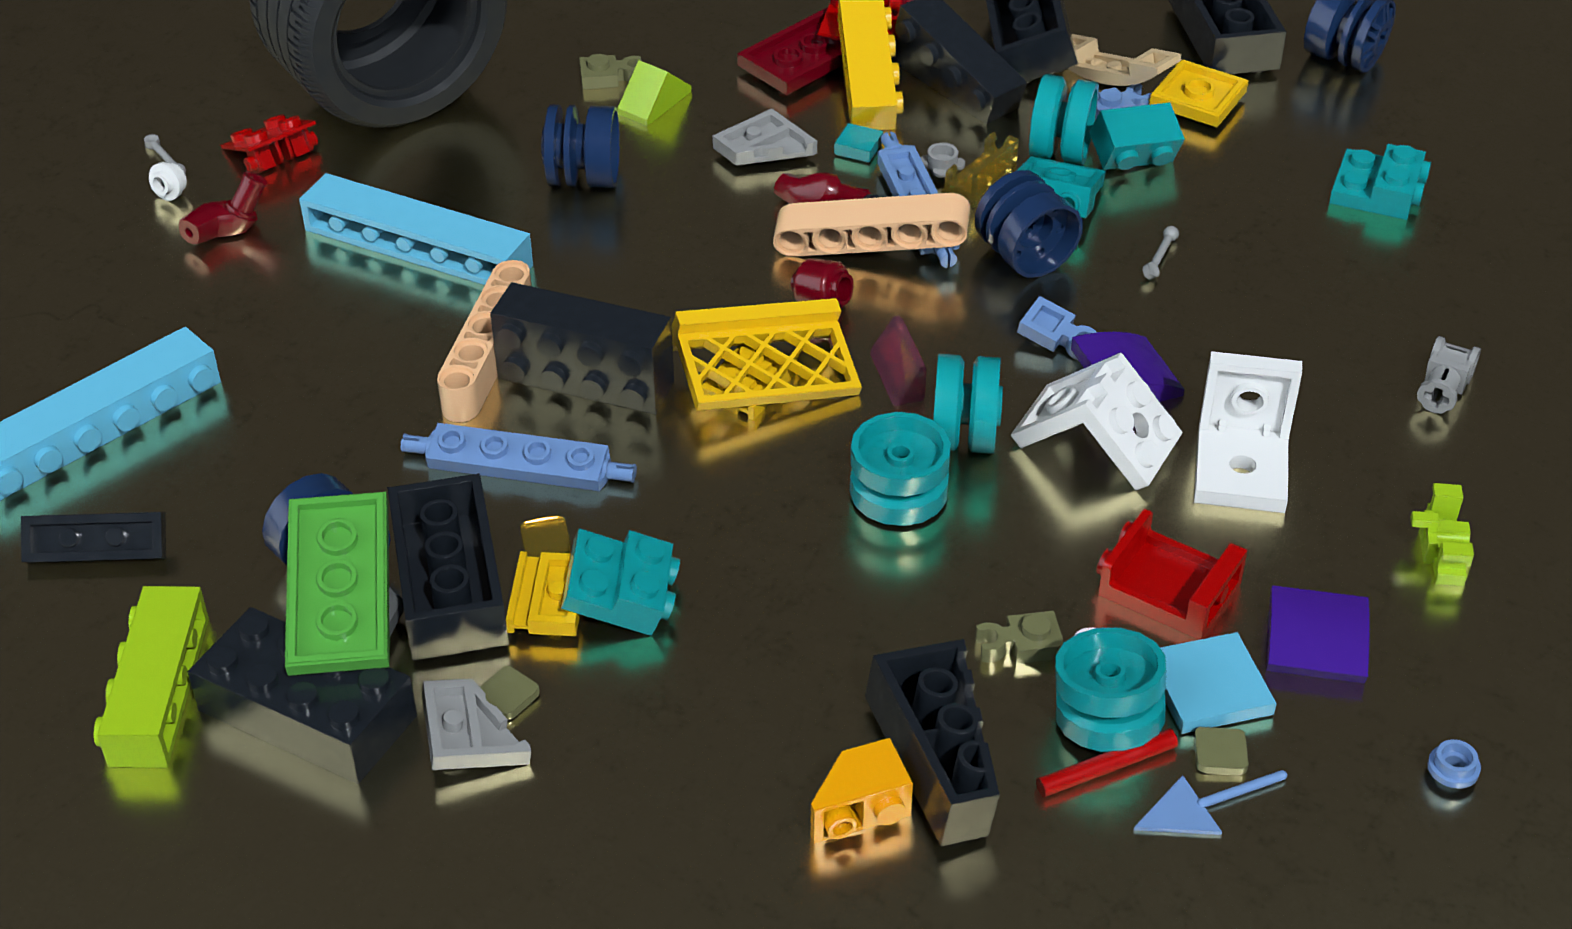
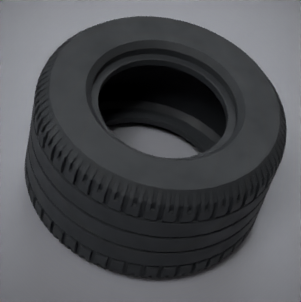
M249 0L253 22L264 46L321 107L334 116L356 125L374 128L396 127L418 121L438 112L461 96L475 82L490 61L502 34L507 13V0H397L393 7L375 22L354 30H337L339 17L346 0Z

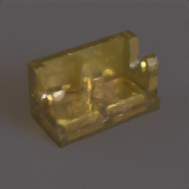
M991 133L985 139L983 154L957 175L958 170L955 164L946 171L945 187L941 189V193H957L964 196L970 204V209L974 210L992 184L1002 176L1016 171L1019 139L1009 135L1005 139L1003 146L998 149L995 145L996 133Z

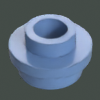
M1453 739L1442 742L1431 751L1427 762L1431 776L1439 783L1451 788H1466L1473 785L1478 780L1481 772V764L1476 750L1468 743Z

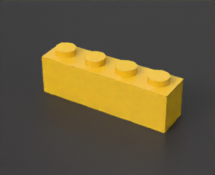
M839 0L838 27L850 124L876 130H895L897 114H903L902 91L896 92L895 85H899L898 63H892L891 57H895L896 53L895 36L888 35V29L892 28L891 7H884V0Z

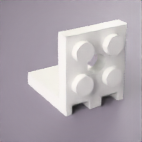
M1211 351L1198 427L1194 503L1285 513L1288 502V439L1302 376V361ZM1251 391L1261 396L1254 400H1246L1239 395ZM1243 468L1250 471L1251 473H1238L1233 469Z
M1118 353L1047 384L1010 436L1020 448H1023L1083 423L1133 488L1138 490L1149 486L1183 432L1122 353ZM1134 426L1136 428V434L1133 431Z

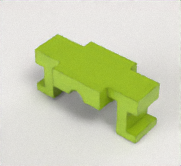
M1433 483L1431 503H1428L1424 512L1412 511L1410 516L1412 527H1419L1423 563L1433 564L1435 583L1464 586L1467 578L1466 568L1471 567L1474 551L1473 545L1470 543L1471 532L1469 522L1457 521L1463 501L1462 486Z

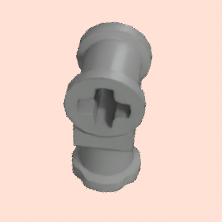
M1437 337L1428 361L1425 380L1417 391V399L1426 410L1441 414L1454 408L1457 402V393L1462 395L1466 384L1469 385L1473 377L1481 348L1473 347L1470 350L1447 343L1445 337ZM1439 390H1443L1440 400L1436 401Z

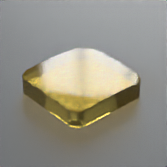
M544 517L521 523L520 530L524 551H527L528 556L540 557L541 552L569 553L571 551L569 533L564 517Z

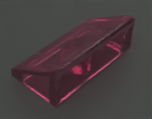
M900 315L894 316L873 345L870 356L894 406L922 402L925 398L926 367L903 318Z

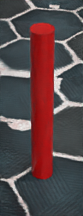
M1169 728L1161 731L1143 746L1124 751L1105 752L1036 779L1037 790L1045 798L1178 747L1177 736Z

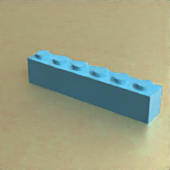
M325 173L299 198L306 231L482 285L486 284L496 265L503 261L519 260L526 263L529 269L533 266L530 233Z
M185 326L1 421L0 500L221 383L214 350Z

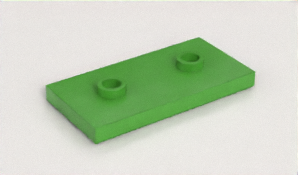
M375 492L289 499L285 668L287 675L390 667L389 517L387 493Z

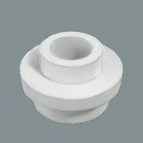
M160 162L153 165L149 171L150 186L155 194L163 200L171 201L178 198L186 188L187 180L185 173L177 164Z

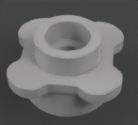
M949 143L933 144L928 148V155L920 157L924 166L928 167L934 176L940 178L950 176L954 170L965 168V160L958 158V149Z

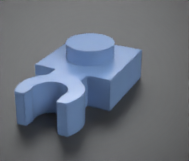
M1140 83L1128 86L1124 92H1120L1116 87L1098 92L1095 120L1100 110L1149 105L1151 93L1141 95L1143 85Z
M1041 296L1037 298L1020 321L1017 333L1054 352L1058 345L1065 347L1066 352L1076 360L1078 359L1071 351L1072 337L1097 332L1089 326L1074 325L1075 314Z

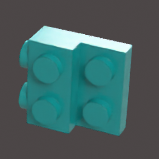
M1387 144L1384 156L1373 154L1367 150L1347 148L1331 192L1329 203L1407 220L1411 206L1420 205L1432 162L1424 160L1426 151L1416 150L1407 145Z
M1030 156L1017 169L1030 170L1039 175L1046 184L1054 189L1056 194L1062 196L1078 210L1081 218H1087L1093 210L1096 194L1103 186L1106 172L1105 170Z
M579 528L573 540L561 609L652 636L660 619H669L675 603L676 594L667 591L668 585H673L680 566V559L672 557L673 543L629 530L624 542Z

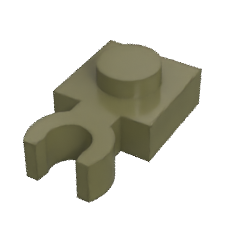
M604 54L579 57L582 89L619 87L618 81L629 82L638 60L641 61V56H628L623 60H616L615 55Z
M1054 611L1007 616L1005 627L990 622L981 623L976 626V643L991 642L981 644L980 658L982 662H996L1001 660L1006 654H1014L1016 664L1056 660V654L1064 643Z

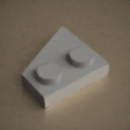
M771 108L713 135V149L735 165L815 155L817 154V140Z

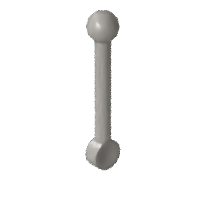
M148 135L144 138L147 149H154L165 162L177 164L186 174L185 166L176 163L160 146V140L157 135Z
M1167 226L1164 229V239L1154 258L1143 266V273L1149 280L1159 276L1158 265L1171 241H1175L1179 236V231L1174 226Z

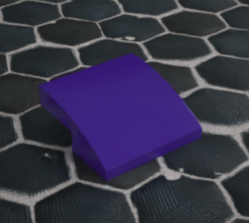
M1097 332L1072 337L1071 351L1083 368L1122 353L1141 379L1149 386L1159 402L1184 396V387L1146 337L1127 332Z
M1271 586L1267 628L1269 639L1266 671L1365 684L1368 678L1369 598Z

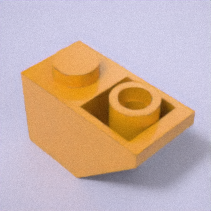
M890 738L841 752L811 803V838L814 844L829 839H842L853 832L878 825H890L902 818L911 816L913 783Z

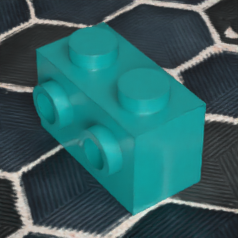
M1170 102L1100 110L1090 131V136L1103 170L1117 168L1127 170L1135 166L1151 164L1161 166L1174 161L1185 140Z

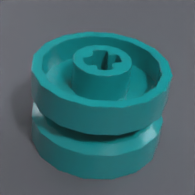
M1049 74L1043 75L1032 111L1029 156L1050 160L1055 155L1061 138L1060 155L1064 163L1080 166L1085 164L1092 139L1090 131L1095 123L1097 111L1098 82L1078 79L1071 88L1067 102V83L1064 77Z
M938 354L933 421L946 431L951 442V451H955L959 446L960 424L969 425L968 447L971 452L994 454L996 426L1001 425L1003 386H999L1001 358L978 356L973 362L972 383H963L965 362L961 355Z
M891 412L877 415L863 422L853 434L851 444L850 495L855 507L866 517L887 525L907 526L922 523L937 515L946 504L948 493L951 442L946 431L932 419L916 413Z
M1096 628L1080 632L1063 643L1056 654V718L1058 726L1067 738L1081 747L1099 752L1124 751L1143 746L1160 733L1165 724L1166 657L1155 641L1142 633L1124 628Z

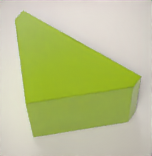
M638 60L618 106V114L648 126L692 92L691 85L665 70Z

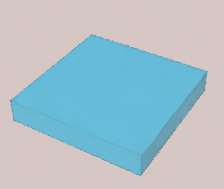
M1238 632L1161 647L1166 657L1165 702L1181 734L1194 732L1198 727H1217L1274 715L1277 703Z

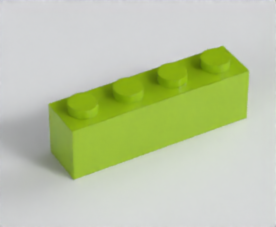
M143 586L137 606L131 607L128 637L118 647V669L115 678H110L106 686V708L103 716L97 717L94 725V742L97 747L102 748L108 767H169L191 687L187 671L198 661L209 622L201 587Z

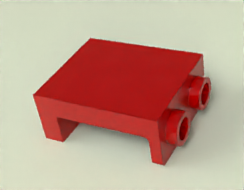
M1144 508L1134 522L1129 520L1125 523L1119 535L1118 543L1113 550L1107 548L1100 557L1096 573L1101 575L1098 595L1200 640L1205 636L1241 584L1248 550L1230 542L1219 559L1153 531L1151 528L1153 512Z

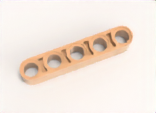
M957 193L791 203L783 206L778 213L773 245L781 254L793 257L954 247L962 244L967 238L970 204L964 196Z
M503 261L493 269L438 374L437 383L443 416L449 421L466 422L475 418L479 414L498 376L490 312L511 282L531 286L530 269L522 261Z

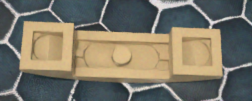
M1072 34L1078 65L1069 67L1068 70L1085 79L1101 84L1128 86L1150 80L1181 61V54L1152 48L1137 58H1129L1099 52L1097 38Z

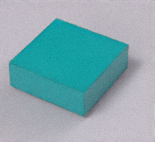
M848 123L834 143V154L870 163L882 144L881 136L883 131Z

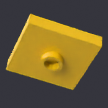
M1182 59L1151 93L1149 105L1170 102L1175 114L1218 127L1247 92L1248 80Z

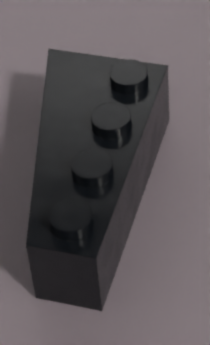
M912 0L900 6L893 33L896 45L895 57H891L893 63H898L899 67L985 124L1019 108L1027 81L945 1Z
M964 639L873 655L865 698L886 739H891L913 783V792L941 846L989 836L1000 795L988 743L984 742L983 719L980 707H976L973 694L975 684L972 671L968 669L966 663L967 649Z

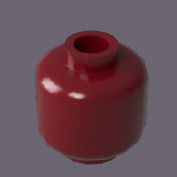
M810 258L802 262L793 274L790 283L795 301L837 298L840 309L849 303L854 290L853 279L847 268L841 262Z

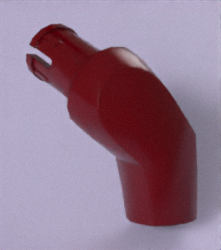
M244 171L233 199L202 204L179 220L180 235L188 243L199 244L216 237L232 236L247 232L258 220L254 210L268 181L259 174Z
M828 172L814 173L802 178L790 173H782L774 185V193L787 204L863 199L867 194H871L869 189L842 183L836 174Z

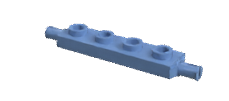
M890 131V136L888 132H885L881 136V143L885 148L878 151L877 164L893 197L939 194L915 146L902 145L899 143L894 132ZM959 245L918 250L921 255L937 254L940 264L947 268V263L949 267L956 264L957 256L953 250L959 249Z
M437 423L435 430L429 437L404 433L403 439H401V451L425 454V459L430 469L467 474L480 473L482 476L600 491L609 479L634 483L637 473L636 464L611 462L609 447L603 444Z

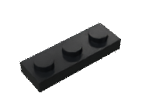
M166 512L21 516V563L167 558Z

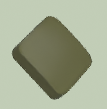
M508 665L503 666L480 686L486 693L487 701L497 706L508 720L520 714L540 694L538 683Z
M1213 727L1196 728L1194 749L1196 767L1200 772L1221 775H1243L1247 772L1249 762L1246 736L1243 730Z

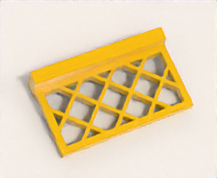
M837 298L676 311L672 324L673 351H678L696 411L859 395L862 386L838 322L841 309ZM831 338L833 348L830 352H827L811 343L810 340ZM774 342H788L796 348L788 356L770 346V344ZM747 345L756 350V352L748 360L730 349L731 346ZM707 349L713 352L715 356L707 364L693 356L691 350ZM802 351L822 362L816 371L796 361ZM762 354L782 365L775 375L755 364ZM722 358L741 369L734 379L715 368ZM829 366L843 374L846 382L834 383L822 376V373ZM787 370H790L808 382L805 386L794 387L781 378ZM747 374H750L766 383L767 386L764 390L753 391L741 384V381ZM708 377L727 389L723 394L705 395L702 388L703 381Z

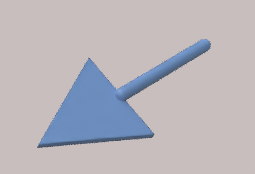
M1280 770L1200 799L1185 777L1182 776L1134 827V830L1222 835V831L1206 807L1285 780L1287 773L1284 770Z

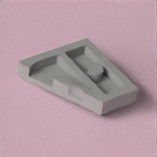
M473 679L423 681L422 699L432 770L530 764L531 747L526 740L519 742L507 729L508 719L497 706L487 701L486 693Z

